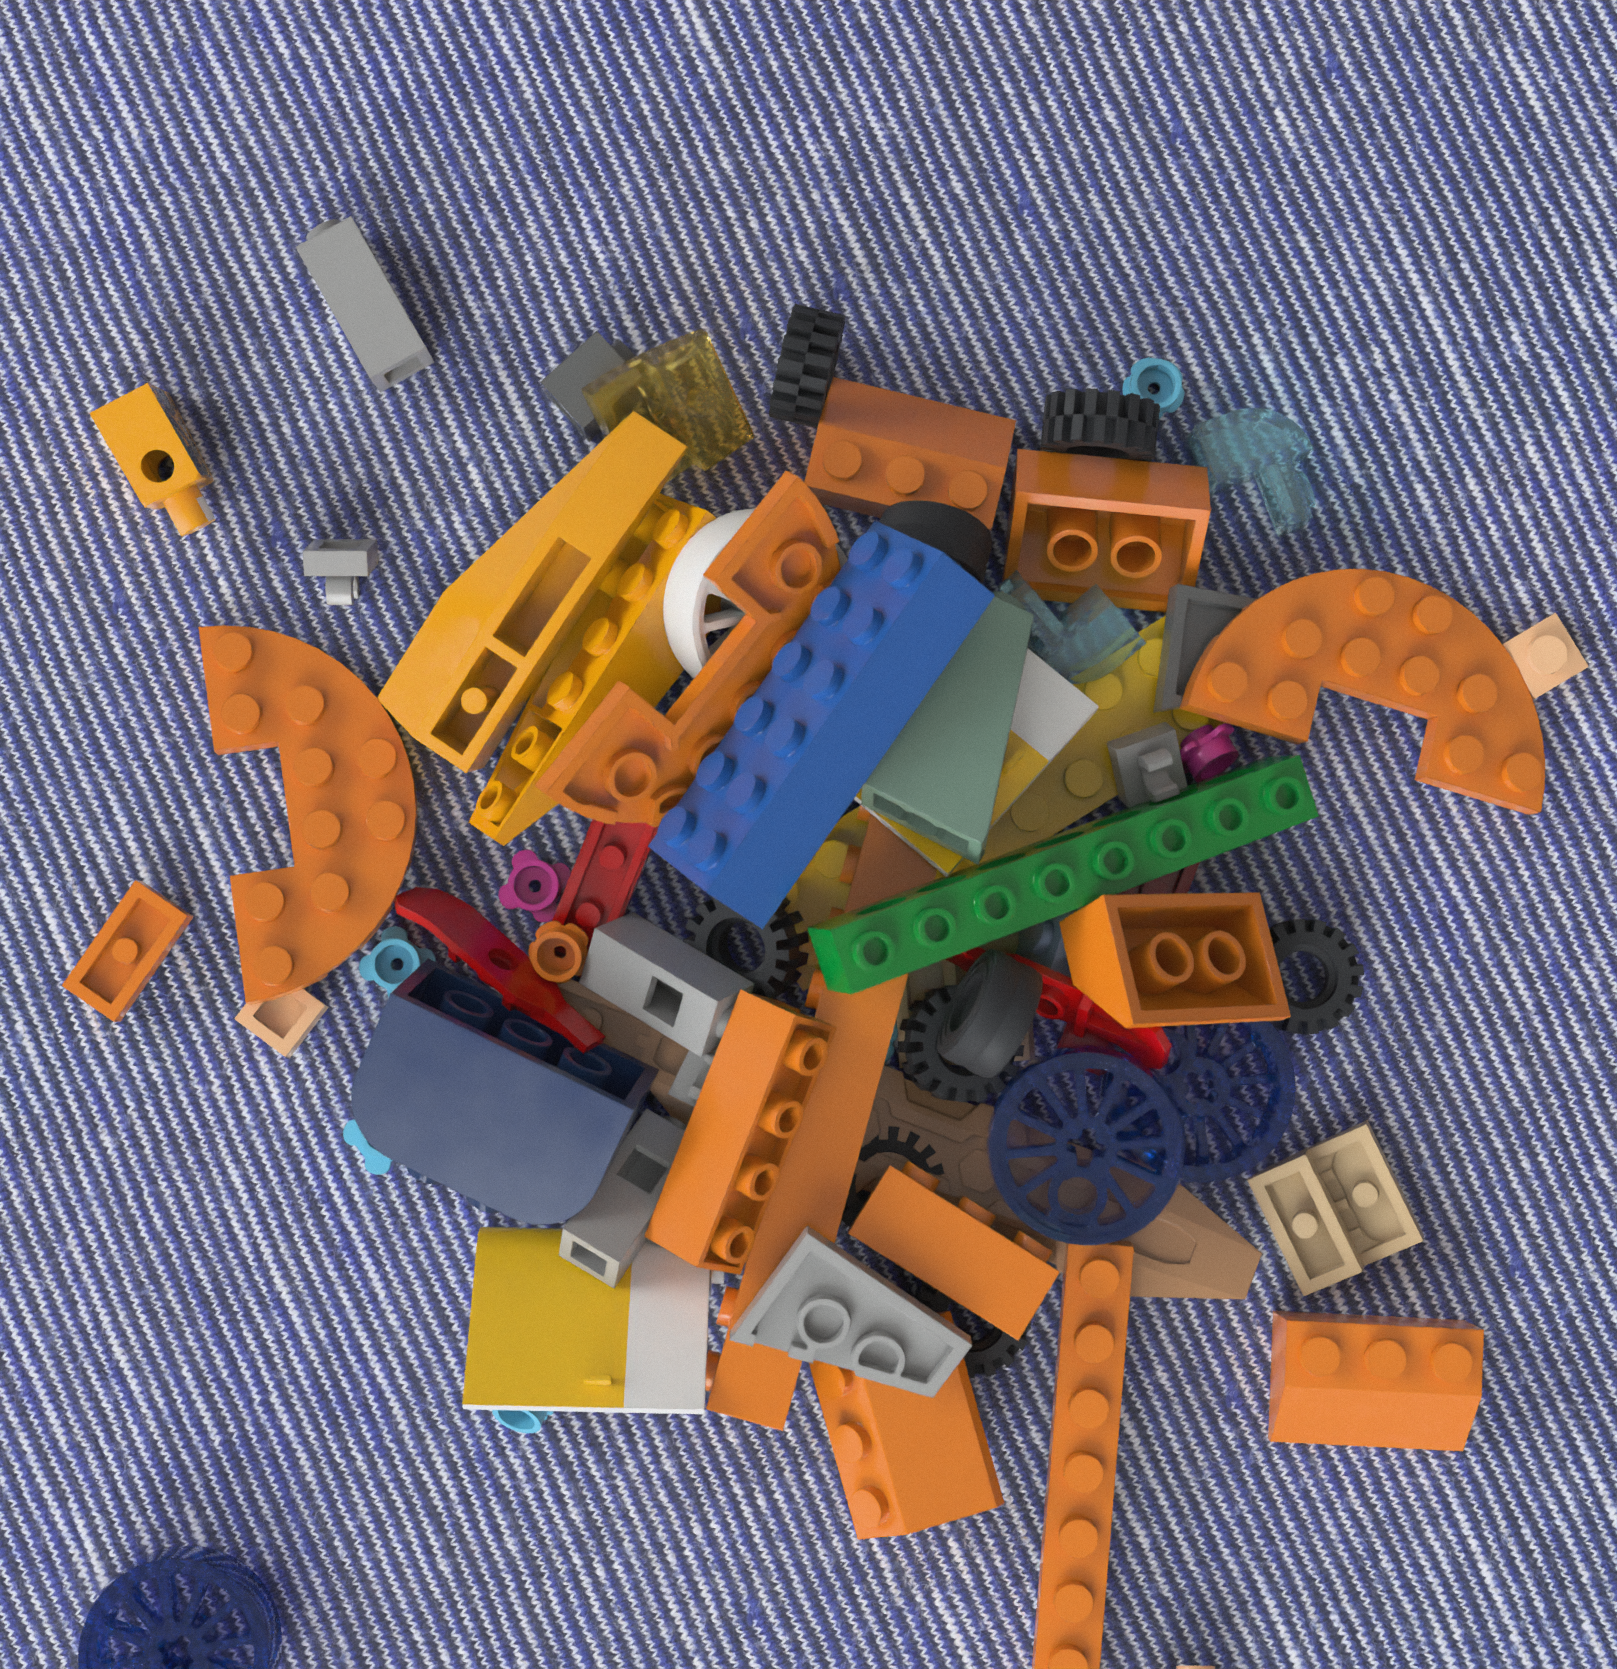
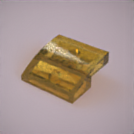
M702 329L682 335L641 353L580 389L604 437L610 434L630 413L635 411L689 447L667 482L693 464L707 471L755 437L709 335Z

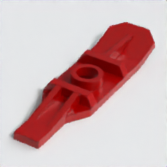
M415 887L395 896L394 906L396 913L422 925L432 932L448 947V957L455 963L463 960L477 972V975L484 983L494 987L503 995L502 1005L509 1011L517 1009L560 1033L582 1053L602 1044L606 1036L564 1000L557 983L542 978L533 968L529 956L472 906L455 896L435 888Z
M975 947L944 960L959 966L967 972L986 950ZM1005 953L1016 961L1034 968L1041 974L1043 988L1036 1011L1037 1014L1048 1019H1060L1074 1025L1073 1034L1083 1038L1087 1032L1109 1040L1127 1051L1146 1068L1162 1069L1167 1064L1172 1045L1162 1027L1125 1028L1075 987L1071 977L1020 955Z

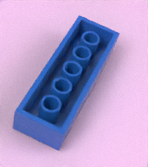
M874 521L869 530L855 541L850 549L848 560L830 586L816 597L811 606L809 616L791 642L779 650L774 658L772 669L754 695L740 706L735 715L733 725L715 751L701 762L696 778L676 807L669 810L662 818L658 832L648 847L706 893L763 929L995 595L944 552L878 521Z

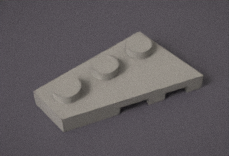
M808 1225L730 1330L731 1341L752 1347L754 1343L783 1350L788 1352V1357L808 1363L818 1360L853 1370L855 1376L934 1398L972 1346L971 1337Z

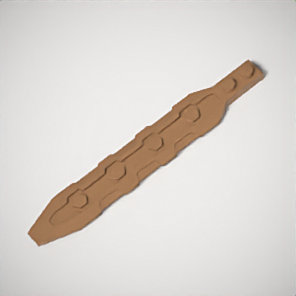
M571 979L566 983H557L564 1000L606 1036L603 1043L659 1069L650 1091L671 1117L680 1120L687 1126L694 1106L669 1095L668 1092L689 1050L580 984V982ZM885 1065L883 1066L861 1147L871 1143V1140L879 1135V1140L888 1139V1126L900 1127L898 1141L906 1143L910 1131L919 1135L920 1138L914 1145V1148L921 1152L930 1144L936 1153L926 1159L929 1167L942 1163L945 1172L942 1175L929 1173L941 1181L935 1190L936 1194L955 1206L958 1205L964 1195L996 1215L997 1217L990 1228L1011 1241L1014 1240L1018 1231L1023 1232L1053 1251L1047 1261L1056 1264L1057 1270L1062 1273L1064 1271L1067 1237L1129 1241L1134 1246L1130 1297L1246 1299L1262 1253L1169 1174L1110 1151L1101 1149L1095 1152L1024 1125L1023 1118L982 1102L975 1106L967 1102L941 1100L932 1097L931 1092L920 1090L912 1081L904 1079L903 1072ZM893 1152L876 1153L865 1162L858 1159L854 1171L857 1174L856 1192L865 1190L871 1193L888 1164L901 1171L908 1159Z

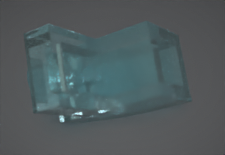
M1244 408L1194 426L1187 437V441L1196 465L1207 467L1210 496L1256 480L1277 537L1301 529L1313 518L1310 511L1311 508L1315 507L1313 489L1305 473L1302 471L1296 473L1293 465L1303 462L1314 448L1308 436L1294 421L1273 410Z
M1018 570L998 585L1001 592L1016 598L1023 604L1027 612L1034 615L1031 633L1034 631L1036 635L1029 640L1028 649L1071 684L1087 683L1108 675L1146 644L1145 640L1097 584H1094L1058 616L1048 607Z

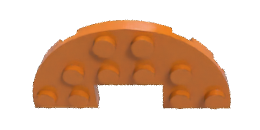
M788 471L783 473L704 572L703 576L739 607L745 615L666 715L663 716L630 687L618 680L536 783L535 787L571 811L584 817L613 825L617 821L624 823H647L651 827H658L665 814L676 807L696 778L701 762L715 751L733 725L735 715L740 706L754 695L772 669L774 658L779 650L791 642L809 616L811 606L816 597L830 586L841 570L835 544L839 543L837 533L827 512L815 494L799 476Z
M1337 569L1314 573L1292 580L1262 595L1244 607L1227 624L1222 632L1210 641L1196 663L1186 685L1179 709L1297 745L1308 741L1320 687L1427 719L1414 780L1527 815L1541 812L1545 789L1543 736L1534 702L1519 668L1492 631L1470 610L1452 597L1415 579L1386 571Z
M220 625L198 627L214 751L217 755L279 747L294 867L230 876L245 1002L248 1005H253L287 996L328 976L327 973L341 965L358 949L361 950L378 931L391 912L395 896L398 894L412 863L418 819L416 787L404 744L390 716L369 688L342 663L312 645L278 632L246 626Z

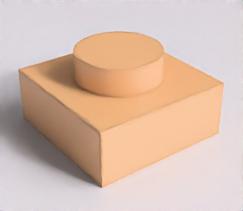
M1556 613L1502 644L1519 668L1530 691L1532 700L1589 667Z
M301 989L275 1000L253 1005L246 1003L234 1019L283 1056L290 1058L329 1007L307 990Z

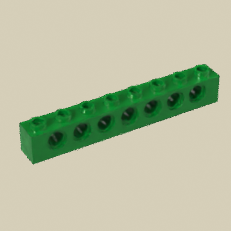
M1300 755L1275 756L1255 760L1188 785L1186 788L1179 790L1180 794L1156 803L1149 800L981 862L979 865L976 864L949 874L948 877L944 876L809 926L807 929L827 989L851 995L1078 909L1103 895L1120 893L1319 817Z

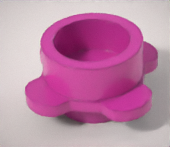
M1224 723L1215 729L1210 724L1204 725L1183 739L1180 744V754L1184 774L1190 772L1195 781L1199 782L1220 774L1233 764L1239 752L1229 737L1234 731L1231 724Z
M521 850L512 858L514 869L509 875L508 883L499 890V900L507 909L512 910L519 907L533 913L534 918L539 922H550L554 917L558 907V898L562 889L566 887L571 871L563 863L551 865L539 860L535 852ZM531 881H540L541 889L538 892L530 890L529 885Z

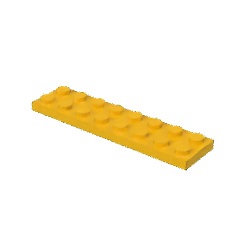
M1166 615L1065 678L1099 706L1098 710L989 830L985 854L980 863L1051 837L1117 796L1118 792L1107 742L1167 722L1176 731L1180 750V744L1183 739L1194 730L1209 724L1215 729L1225 723L1182 709L1153 713ZM859 807L839 819L786 895V898L791 902L784 910L788 914L799 911L804 919L794 925L797 933L808 931L807 927L828 920L832 906L845 910L851 885L839 882L849 844L862 847L868 827V822L857 819ZM964 858L950 874L976 865V863ZM937 870L935 879L944 877V875ZM809 932V942L799 946V951L809 953L807 964L796 968V970L802 973L797 981L802 991L810 987L814 970L821 971Z

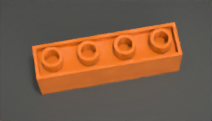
M740 989L644 1237L695 1267L741 1274L747 1256L754 1246L755 1236L771 1195L777 1187L780 1172L796 1131L802 1123L803 1114L819 1072L826 1062L828 1049L837 1027L818 1018L801 1014L799 1009L782 1001Z

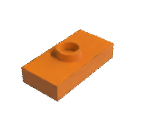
M135 880L62 986L113 1022H121L194 916L143 881Z

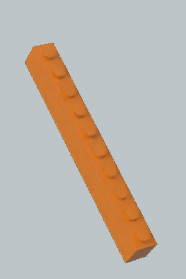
M860 805L857 819L868 822L867 831L862 847L849 844L839 882L850 884V892L845 910L832 906L829 919L935 880L937 869ZM814 970L804 1007L817 1010L815 1018L823 1020L837 1027L828 1049L826 1062L819 1072L805 1108L802 1123L796 1131L783 1164L777 1187L771 1195L756 1233L754 1246L747 1256L740 1288L726 1286L716 1324L728 1327L722 1353L709 1350L707 1354L706 1391L711 1393L706 1410L781 1431L784 1429L802 1361L788 1357V1352L758 1343H754L752 1347L731 1341L730 1330L807 1225L835 1244L909 973L851 995L828 990L822 971Z

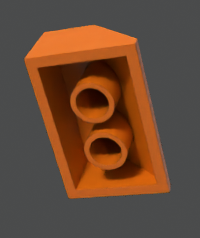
M833 377L819 420L804 483L815 494L821 504L878 518L882 517L888 507L904 501L922 500L947 504L973 515L991 533L1016 420Z
M1017 449L1009 504L1001 592L1015 598L1166 612L1169 589L1177 584L1195 587L1211 512L1207 467Z
M1260 892L1103 895L1059 921L1073 985L1125 1028L1278 1021L1291 1017Z
M951 1311L937 1313L954 1325ZM964 1357L934 1398L855 1376L853 1370L818 1360H813V1363H809L858 1539L908 1535L994 1509L1004 1504Z
M1273 1311L1268 1440L1270 1442L1463 1451L1482 1397L1484 1330L1465 1320Z

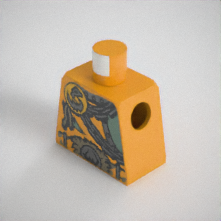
M146 383L90 412L97 428L145 508L159 510L165 507L181 537L196 532L216 520L199 490L214 481L168 392ZM170 456L174 462V472L169 479L162 481L159 476V466L165 458Z

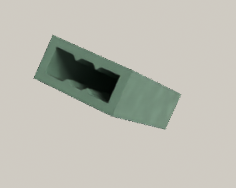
M999 591L992 592L995 597L875 767L861 790V805L978 865L985 854L1034 617L1033 614L1026 611L1023 604L1016 598Z

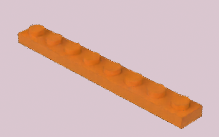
M1067 1237L1032 1669H1100L1134 1246L1129 1241Z

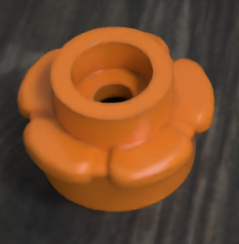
M550 921L540 926L535 933L536 940L529 945V958L535 971L542 978L556 983H566L574 975H582L589 951L587 949L589 939L586 933L573 923L561 925L559 921ZM563 946L566 949V955L563 957L558 956L555 948Z

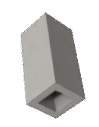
M350 216L341 222L338 219H332L314 227L307 234V241L296 246V249L369 378L379 392L385 391L435 363L353 218Z
M634 912L595 928L580 979V984L700 1057L718 1048L740 989L752 993L755 984Z
M646 1108L625 1138L606 1177L591 1201L579 1213L572 1216L563 1227L559 1249L560 1257L610 1287H616L648 1239L644 1237L687 1128L683 1122L670 1116L661 1117Z

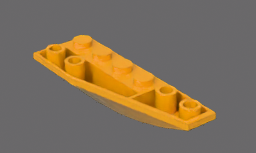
M635 411L630 413L442 593L377 697L379 702L413 738L465 773L484 768L689 447Z
M659 493L539 683L534 688L487 786L483 789L477 800L476 808L468 823L505 846L559 804L545 795L535 785L618 680L630 687L653 708L656 707L684 671V668L672 652L665 632L663 601L666 583L672 566L686 543L702 527L717 517L705 509ZM714 594L707 596L704 615L721 611V597Z

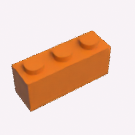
M908 1160L901 1171L888 1164L849 1227L848 1234L1016 1340H1019L1060 1273L1057 1269L1046 1263L1053 1251L1021 1231H1018L1014 1240L1011 1241L990 1227L997 1217L996 1215L964 1195L957 1206L935 1193L941 1181Z

